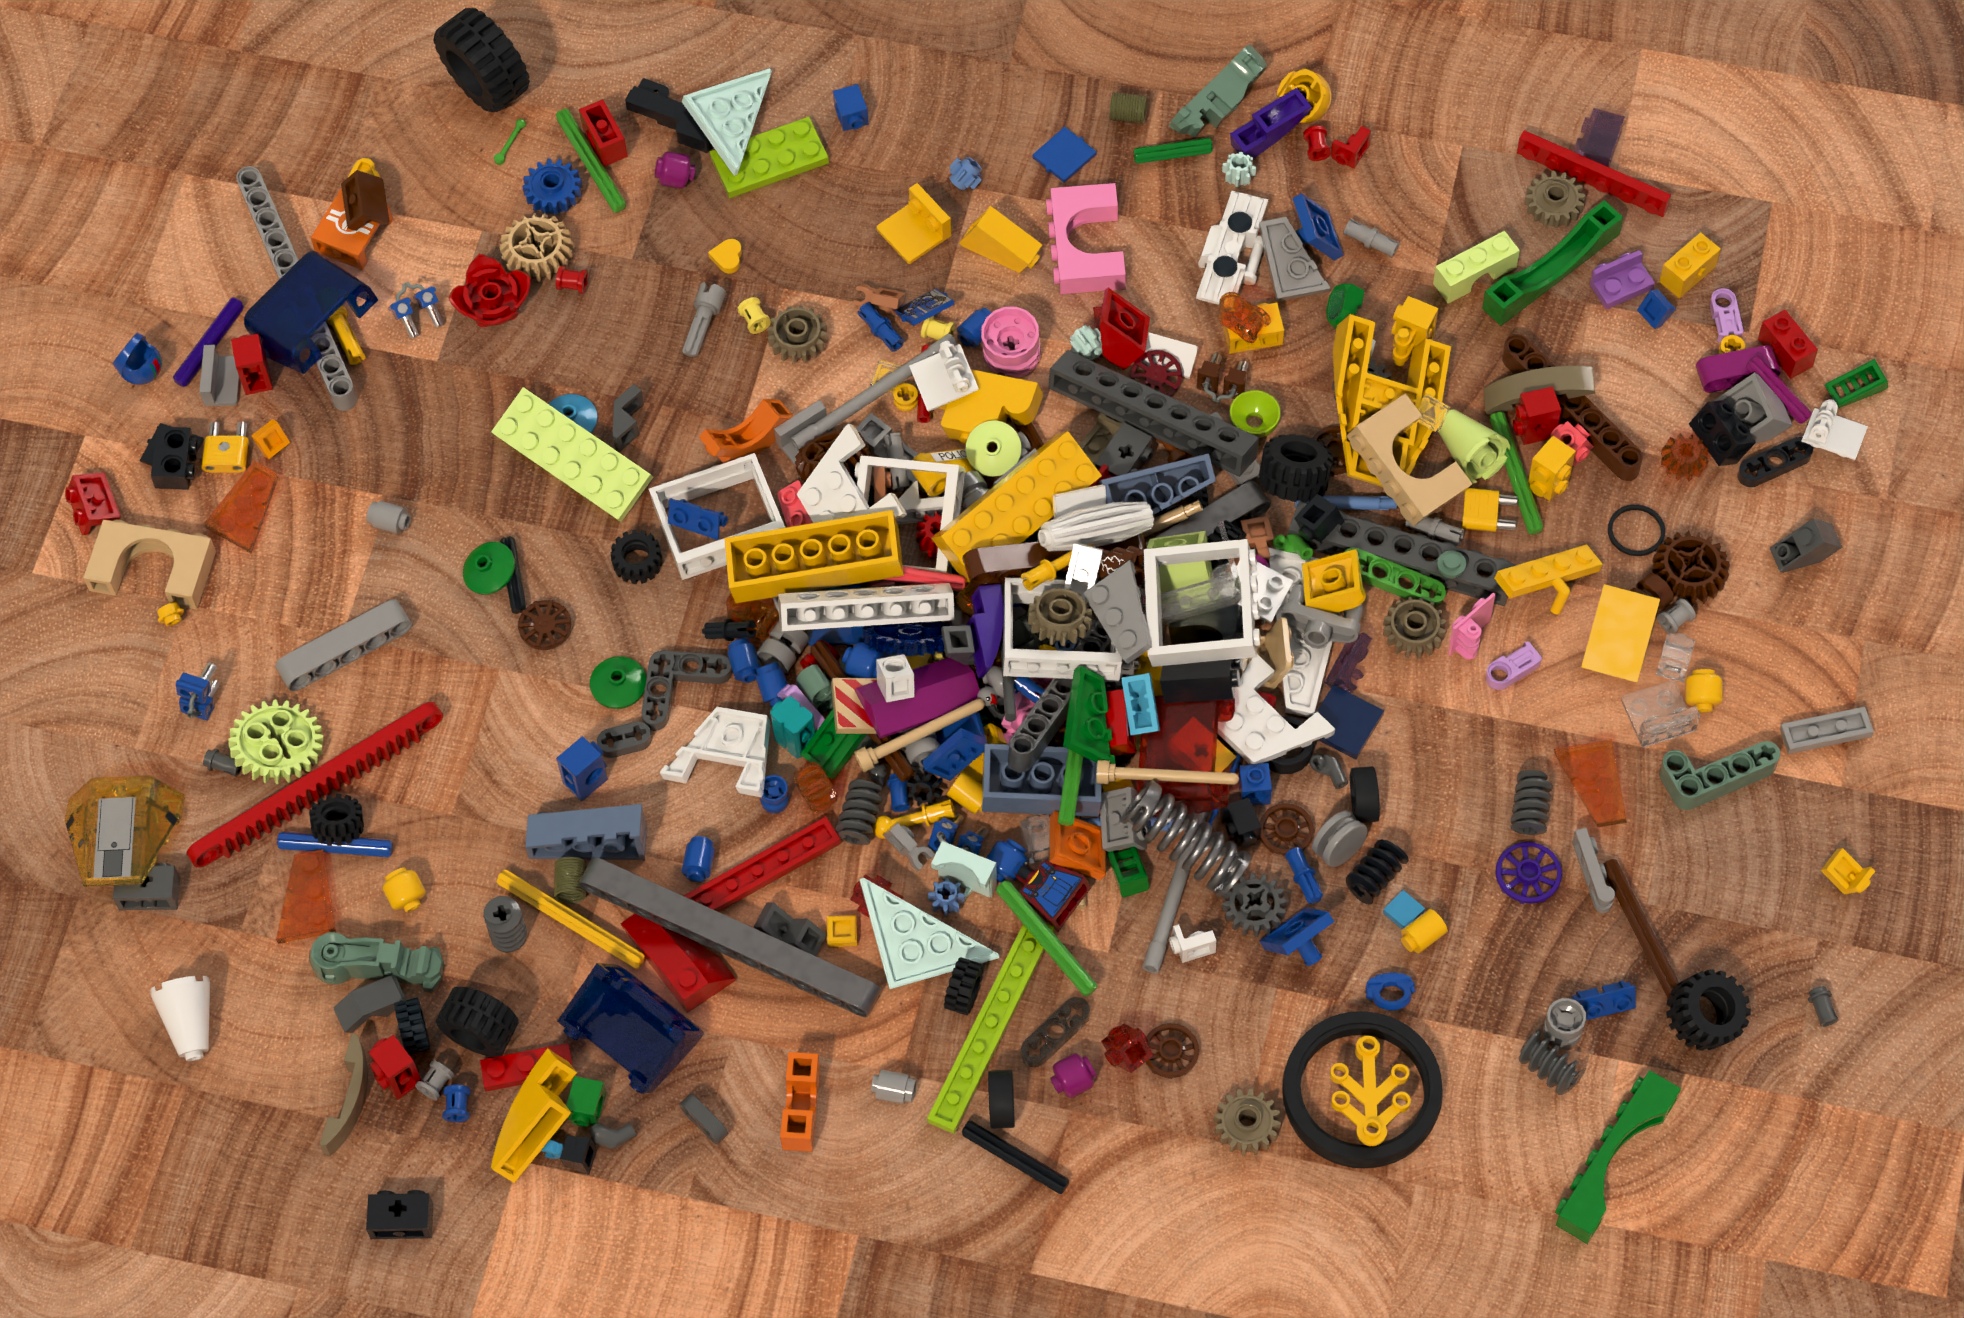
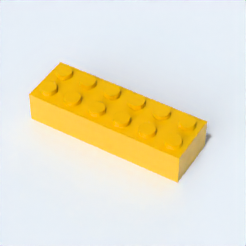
M1068 431L1058 433L931 539L958 574L964 576L968 583L970 581L962 560L966 552L975 548L1022 543L1038 530L1043 523L1054 516L1053 495L1088 488L1102 475Z
M893 510L724 538L729 589L735 603L778 597V594L808 592L904 576L899 528Z

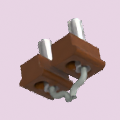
M1217 353L1213 354L1211 361H1204L1202 367L1197 371V389L1211 395L1212 401L1220 402L1221 399H1235L1238 395L1245 392L1246 370L1248 368L1246 361L1244 365L1243 360L1240 361L1237 369L1230 368L1228 375L1224 377L1223 395L1216 397L1215 393L1218 392L1222 356L1218 354L1217 357Z

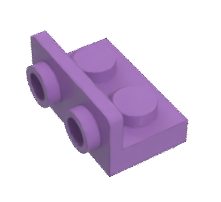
M1640 250L1633 253H1625L1617 260L1608 264L1602 263L1592 271L1590 286L1606 310L1654 289L1655 282L1641 263L1643 254Z

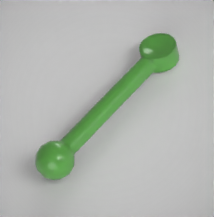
M524 119L516 121V127L503 149L494 156V161L497 165H502L505 162V154L520 129L526 126Z

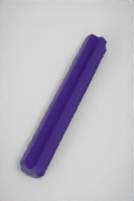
M234 297L229 299L173 375L176 384L182 387L187 386L202 365L204 345L216 346L243 310L244 306L240 300Z

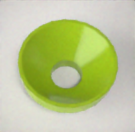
M1258 390L1246 391L1233 400L1230 406V420L1233 426L1261 438L1269 435L1276 429L1280 420V406L1275 398L1266 392ZM1251 416H1257L1263 423L1259 427H1251L1247 424L1246 420Z

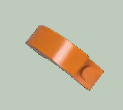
M763 399L754 412L739 425L727 430L705 429L699 438L705 444V449L710 455L718 457L723 463L753 453L757 455L776 442L774 428L792 418L793 415L781 400Z

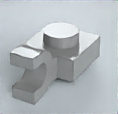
M896 823L883 834L902 856L905 855L910 860V864L916 872L923 867L922 863L918 860L919 854L925 855L928 860L935 855L928 847H917V843L913 839L914 834L904 825L900 826L899 823Z

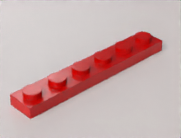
M1525 130L1519 137L1517 153L1525 159L1534 160L1553 171L1565 172L1571 178L1575 177L1578 182H1584L1595 187L1600 192L1611 194L1620 198L1625 203H1631L1643 208L1650 214H1656L1661 217L1665 216L1671 194Z
M825 816L683 896L720 912L840 845L841 839Z

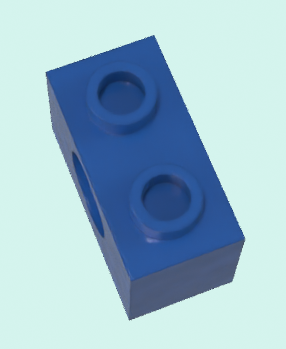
M583 736L556 758L563 784L581 801L608 780L605 770L607 765L602 758V755H604L602 749L594 741L589 743Z

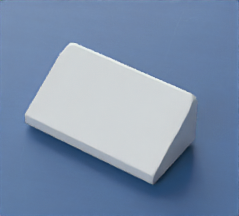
M1148 332L1145 353L1147 351L1162 350L1171 354L1181 366L1182 377L1190 379L1198 358L1199 348L1196 345ZM1152 356L1154 364L1158 363L1159 356ZM1164 357L1162 366L1164 367L1171 360ZM1148 358L1141 362L1147 367H1150ZM1172 365L1166 371L1177 372V368L1175 365Z

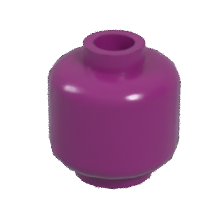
M665 152L662 157L657 158L654 176L658 178L662 186L683 189L688 181H693L695 165H690L688 155Z
M1073 1053L1053 1065L1054 1076L1050 1077V1080L1058 1094L1064 1092L1067 1097L1074 1098L1091 1089L1094 1085L1093 1079L1097 1075L1086 1055L1081 1057L1079 1054Z

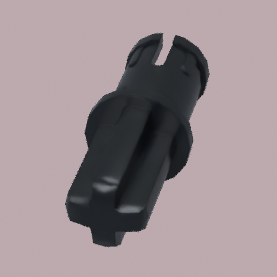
M726 619L724 622L705 623L702 634L705 635L706 639L733 641L735 638H754L757 630H746L747 628L756 627L753 620L734 621L733 619Z

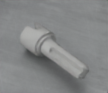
M703 282L698 289L693 303L697 311L682 350L683 354L691 358L698 355L712 316L720 312L726 291L719 285H711L708 292L707 284Z

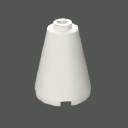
M195 976L177 978L161 983V990L156 991L155 986L150 989L151 998L179 1057H185L186 1061L202 1059L204 1057L203 1053L209 1050L210 980L207 976H202L203 981H196Z

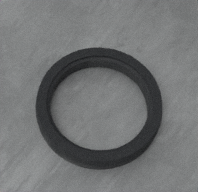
M1357 1011L1342 1013L1329 1017L1313 1026L1300 1038L1293 1048L1284 1070L1282 1082L1286 1114L1298 1137L1307 1147L1324 1159L1351 1168L1382 1167L1410 1155L1426 1140L1432 1131L1442 1104L1441 1073L1430 1047L1417 1032L1403 1022L1374 1012ZM1352 1035H1366L1384 1039L1405 1052L1415 1064L1422 1080L1424 1100L1417 1118L1403 1133L1377 1146L1352 1144L1341 1141L1326 1133L1311 1118L1303 1102L1301 1078L1307 1063L1313 1055L1323 1046L1336 1039Z

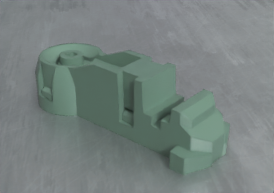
M1248 44L1175 115L1169 126L1175 132L1189 134L1193 137H1196L1205 125L1201 121L1203 118L1217 128L1238 107L1245 91L1268 67L1264 57L1251 44Z
M329 932L319 936L314 941L309 952V962L316 977L322 982L331 985L344 983L350 978L380 980L390 975H395L400 983L422 984L424 992H434L442 980L444 962L439 948L436 947L428 949L427 946H421L420 949L413 951L410 948H405L401 940H395V944H389L380 938L363 937L349 939L345 935Z

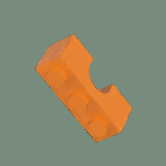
M788 1052L786 1106L782 1112L780 1133L782 1150L813 1152L820 1077L819 1054Z

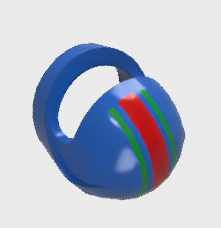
M137 332L112 364L120 376L127 382L143 385L152 382L159 375L162 369V358L156 347L146 341V336Z

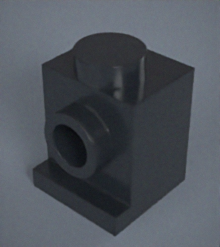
M1318 494L1295 517L1300 528L1298 530L1299 534L1308 542L1315 539L1321 543L1338 524L1341 526L1345 522L1337 506Z
M1249 797L1221 806L1222 824L1225 823L1229 837L1235 838L1238 847L1246 848L1260 840L1261 826Z

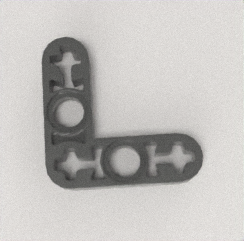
M666 650L655 652L650 657L642 705L643 722L649 726L650 730L663 729L669 720L674 681L712 684L725 683L732 676L729 659L718 654ZM661 661L667 662L663 670L664 677L659 676L658 665L661 664ZM687 662H696L699 665L698 669L693 673L685 672L683 666ZM703 663H707V667H708V668H706V672H707V673H704V665H703ZM718 665H723V669L721 670V672L719 674L715 673V669H717ZM656 685H663L667 688L666 692L661 696L653 695L651 689ZM655 704L658 705L660 716H657L656 720L653 721L650 716L654 714Z

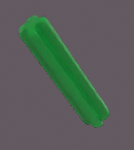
M1201 138L1138 147L1133 150L1135 163L1138 164L1209 154L1212 152L1213 146L1210 138Z

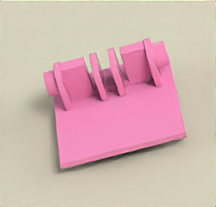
M1494 593L1487 599L1481 598L1478 600L1466 617L1462 615L1453 623L1452 635L1449 639L1448 654L1450 656L1455 651L1468 660L1474 659L1477 656L1481 629L1491 621L1495 600Z

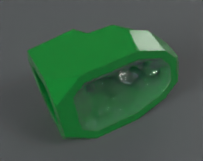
M1340 284L1334 287L1329 295L1326 313L1328 322L1335 329L1348 315L1357 316L1358 310L1363 305L1364 290L1353 284Z

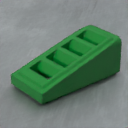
M1873 359L1824 384L1832 400L1836 402L1838 408H1841L1888 389V381L1876 360ZM1871 375L1875 382L1870 384L1866 376ZM1861 378L1865 387L1860 388L1856 380ZM1851 382L1855 392H1850L1846 385L1847 383ZM1840 386L1846 396L1841 398L1835 388Z
M1129 847L1128 850L1115 854L1113 851H1106L1122 897H1128L1149 890L1148 877L1136 847ZM1131 857H1132V859H1129V860H1126V861L1117 863L1118 861L1125 860V859H1128V858H1131ZM1136 868L1135 870H1132V871L1125 872V873H1122V874H1121V872H1124V871H1127V870H1131V869Z

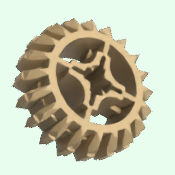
M533 213L532 218H527L523 215L521 222L513 220V227H506V234L501 235L500 253L502 254L503 263L507 265V269L510 272L514 270L523 271L531 279L536 277L538 282L544 276L550 280L552 273L557 274L560 266L567 268L568 260L572 259L574 246L571 240V233L566 229V225L563 222L558 223V219L555 216L548 219L546 213L541 217H537Z

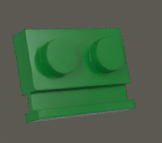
M832 709L800 755L826 774V776L834 780L867 734H836L834 710Z

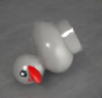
M993 665L982 678L983 682L989 684L990 687L985 686L981 688L977 694V699H982L985 702V706L997 705L998 696L1004 698L1002 667Z

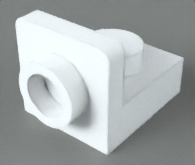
M1179 924L1173 926V936L1169 937V942L1173 953H1179L1182 963L1216 953V938L1213 930L1208 932L1197 931L1184 939Z

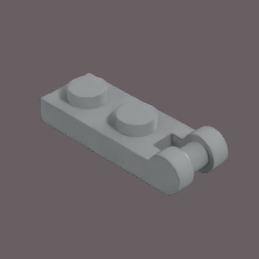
M1587 828L1575 830L1572 844L1594 908L1599 913H1607L1611 910L1615 891L1605 883L1607 874L1604 864L1598 863L1596 857L1598 848L1595 838L1589 837Z

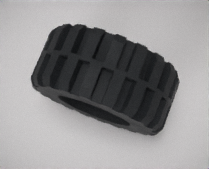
M465 8L435 31L433 41L436 45L435 49L440 55L441 62L447 68L446 70L450 76L454 78L456 84L483 110L489 112L501 111L528 89L530 76L526 71L527 67L522 61L521 55L514 48L511 40L506 37L503 30L490 17H487L484 12L478 11L476 8Z

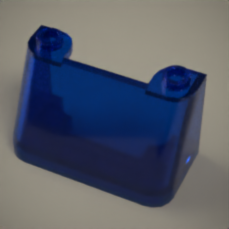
M596 963L557 1020V1022L565 1027L563 1031L574 1040L579 1038L589 1039L630 1072L628 1074V1078L631 1080L629 1085L641 1094L652 1093L698 1044L704 1035V1032L632 973L616 964Z

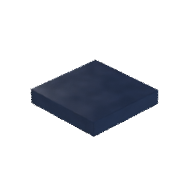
M1333 685L1317 712L1335 728V733L1327 739L1323 737L1318 739V741L1357 759L1383 717L1384 710Z

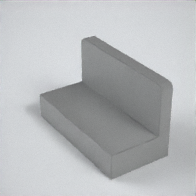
M204 345L200 381V395L204 406H236L238 404L240 378L235 366L234 356H219L215 345Z
M820 400L774 428L776 444L794 465H796L795 456L799 451L794 447L790 438L807 426L827 416L826 407Z

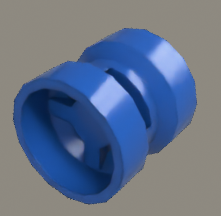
M769 775L765 777L764 794L760 797L762 807L767 812H782L789 804L788 786L781 776Z

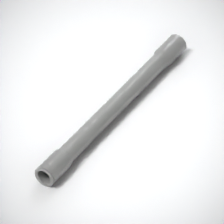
M948 333L930 345L927 350L827 416L792 436L790 440L794 447L799 451L801 447L805 446L807 441H812L815 436L819 437L824 432H828L911 377L913 374L909 365L939 353L942 342L950 341L951 344L956 346L957 343L953 336Z
M1200 785L1193 806V813L1198 814L1200 817L1199 824L1206 821L1216 794V789L1208 785ZM1200 836L1186 848L1177 860L1154 936L1148 946L1142 968L1147 972L1156 974L1160 971L1166 952L1167 940L1189 871L1182 870L1181 866L1191 854Z

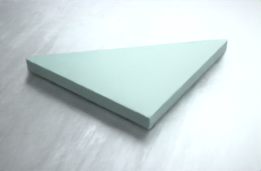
M770 68L683 96L682 103L734 176L738 174L770 79L772 72Z
M863 877L859 878L889 989L952 972L960 957L978 963L999 958V954L871 881Z

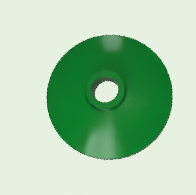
M487 542L476 547L468 555L463 566V579L467 587L481 595L493 594L501 590L510 581L515 570V558L512 551L500 542Z
M620 656L608 658L595 667L590 677V690L593 697L598 703L608 708L622 709L629 707L639 701L645 692V671L638 662L631 658ZM615 676H622L618 681L612 679Z

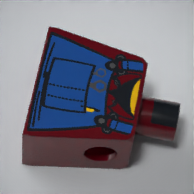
M1044 860L1036 870L1024 864L1016 875V879L1025 884L1021 889V895L1049 925L1054 926L1057 932H1059L1091 889L1090 884L1083 875L1047 860Z

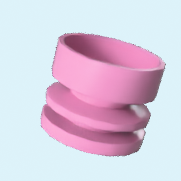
M1003 307L993 311L985 319L982 325L981 338L984 360L987 367L994 374L1002 372L1007 377L1017 379L1031 373L1037 367L1041 358L1039 326L1035 318L1027 310L1019 307Z

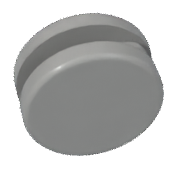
M1350 811L1339 812L1319 829L1313 840L1312 849L1319 857H1323V861L1328 866H1340L1352 858L1361 848L1367 836V827L1356 820V817Z

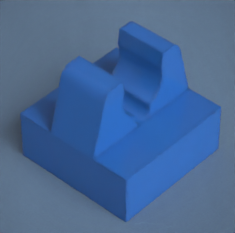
M1658 289L1651 290L1637 309L1654 329L1660 328L1676 310Z

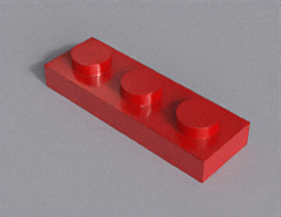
M569 1043L480 1060L485 1092L523 1085L547 1048L567 1060L573 1067Z

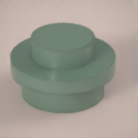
M1446 551L1439 556L1437 567L1444 577L1452 579L1460 576L1465 571L1466 560L1457 551Z

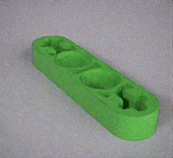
M1353 547L1344 551L1357 549L1362 582L1407 600L1408 597H1411L1413 600H1419L1421 597L1427 603L1433 602L1434 608L1438 607L1446 596L1445 586L1436 579L1359 548ZM1365 563H1369L1366 572L1362 571ZM1372 568H1383L1386 572V577L1377 578L1372 573ZM1403 577L1411 580L1413 587L1411 589H1404L1400 586L1398 580ZM1419 584H1421L1422 587H1421V589H1420V592H1419V593L1415 592V591L1417 590ZM1430 589L1435 591L1434 598L1429 597Z

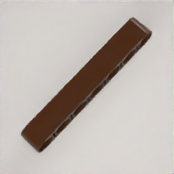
M1512 334L1505 340L1502 361L1513 374L1530 371V369L1555 367L1525 336ZM1566 394L1556 395L1561 407L1560 420L1564 424L1568 421L1573 427L1577 424L1581 425L1590 434L1587 440L1594 446L1591 451L1618 478L1625 481L1636 479L1643 460L1641 450L1586 396L1568 399ZM1586 424H1591L1595 427H1589ZM1605 443H1612L1614 446H1609ZM1627 461H1628V462L1633 463V465H1628V464H1626V463H1624V462H1627Z
M1141 533L1122 542L1095 548L1111 551L1116 547L1127 549L1129 546L1144 550L1147 549V543L1144 534ZM1039 542L975 548L966 552L962 560L971 585L984 586L1005 583V578H1021V574L1039 566L1040 561L1043 559L1052 562L1069 551H1047ZM1069 565L1057 571L1056 578L1067 577Z

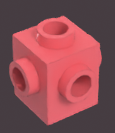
M1567 421L1564 425H1558L1551 433V437H1556L1576 451L1573 466L1583 461L1594 447L1587 440L1590 434L1579 424L1573 427Z

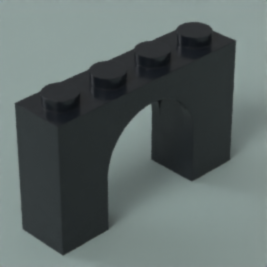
M1239 605L1171 609L1168 628L1172 645L1244 638L1242 634L1243 617L1241 616ZM1242 658L1162 666L1160 684L1164 703L1234 699L1235 687H1240L1238 669H1242Z

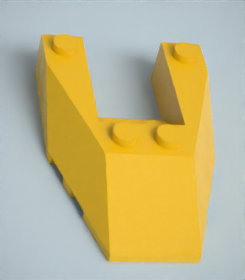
M1350 314L1337 325L1333 345L1335 396L1347 476L1383 487L1378 478L1368 470L1367 464L1361 455L1352 448L1347 435L1357 425L1405 393L1417 409H1419L1423 398L1441 408L1451 346L1426 338L1412 349L1407 385L1367 373L1375 322ZM1431 407L1421 414L1422 417L1420 419L1435 426L1434 408ZM1419 421L1396 436L1392 445L1393 456L1397 465L1408 475L1411 474L1417 458L1427 445L1428 438L1433 431Z

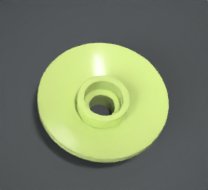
M1001 421L981 423L972 430L966 442V456L969 463L976 471L986 476L996 477L1004 475L1018 463L1021 456L1022 445L1017 432L1010 425ZM992 442L998 446L995 452H989L987 449L988 445Z

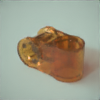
M1225 293L1219 300L1217 317L1219 322L1249 343H1254L1261 329L1271 323V318L1266 311L1247 301L1238 293ZM1232 308L1235 309V311H1228L1226 309Z
M732 594L727 597V619H733L734 621L753 620L756 627L747 628L746 630H757L755 638L765 641L769 637L768 632L774 623L779 621L777 609L759 600L735 603ZM738 606L745 608L743 611L733 610L735 607Z

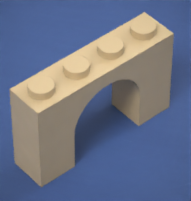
M1405 393L1357 425L1347 435V438L1350 440L1352 448L1366 462L1368 470L1383 485L1385 493L1400 508L1402 516L1414 527L1461 495L1472 485V482L1457 462L1427 479L1414 478L1400 469L1392 451L1394 438L1410 428L1422 417Z
M103 520L83 577L89 591L116 596L124 571L135 557L146 552H162L174 559L173 568L165 589L169 603L177 602L179 607L198 609L216 554L211 538L200 533L190 535L175 529H155L147 524L138 526L128 524L122 520Z

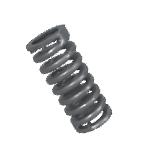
M1150 780L1129 804L1120 822L1124 824L1130 822L1133 825L1132 831L1139 833L1145 824L1162 808L1155 823L1144 837L1145 841L1150 843L1175 817L1166 835L1157 845V850L1164 852L1176 836L1187 827L1180 842L1169 855V859L1175 862L1186 848L1200 836L1197 844L1183 862L1181 868L1184 871H1189L1198 858L1212 846L1205 861L1195 872L1194 879L1197 881L1202 880L1210 868L1224 856L1219 868L1206 884L1208 890L1213 891L1217 897L1221 898L1241 877L1252 856L1245 851L1237 852V845L1232 841L1224 843V834L1221 832L1212 833V825L1208 822L1199 824L1200 817L1198 814L1193 812L1187 814V806L1183 803L1174 805L1175 797L1172 794L1167 793L1161 796L1162 787L1154 780ZM1144 807L1143 813L1136 821L1138 811Z

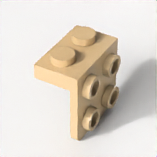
M1280 617L1266 636H1261L1260 645L1256 646V654L1275 670L1274 676L1256 691L1272 693L1277 685L1282 682L1289 670L1293 668L1294 655L1290 652L1292 633L1291 628L1288 627L1287 618ZM1242 658V669H1238L1240 678L1252 658Z

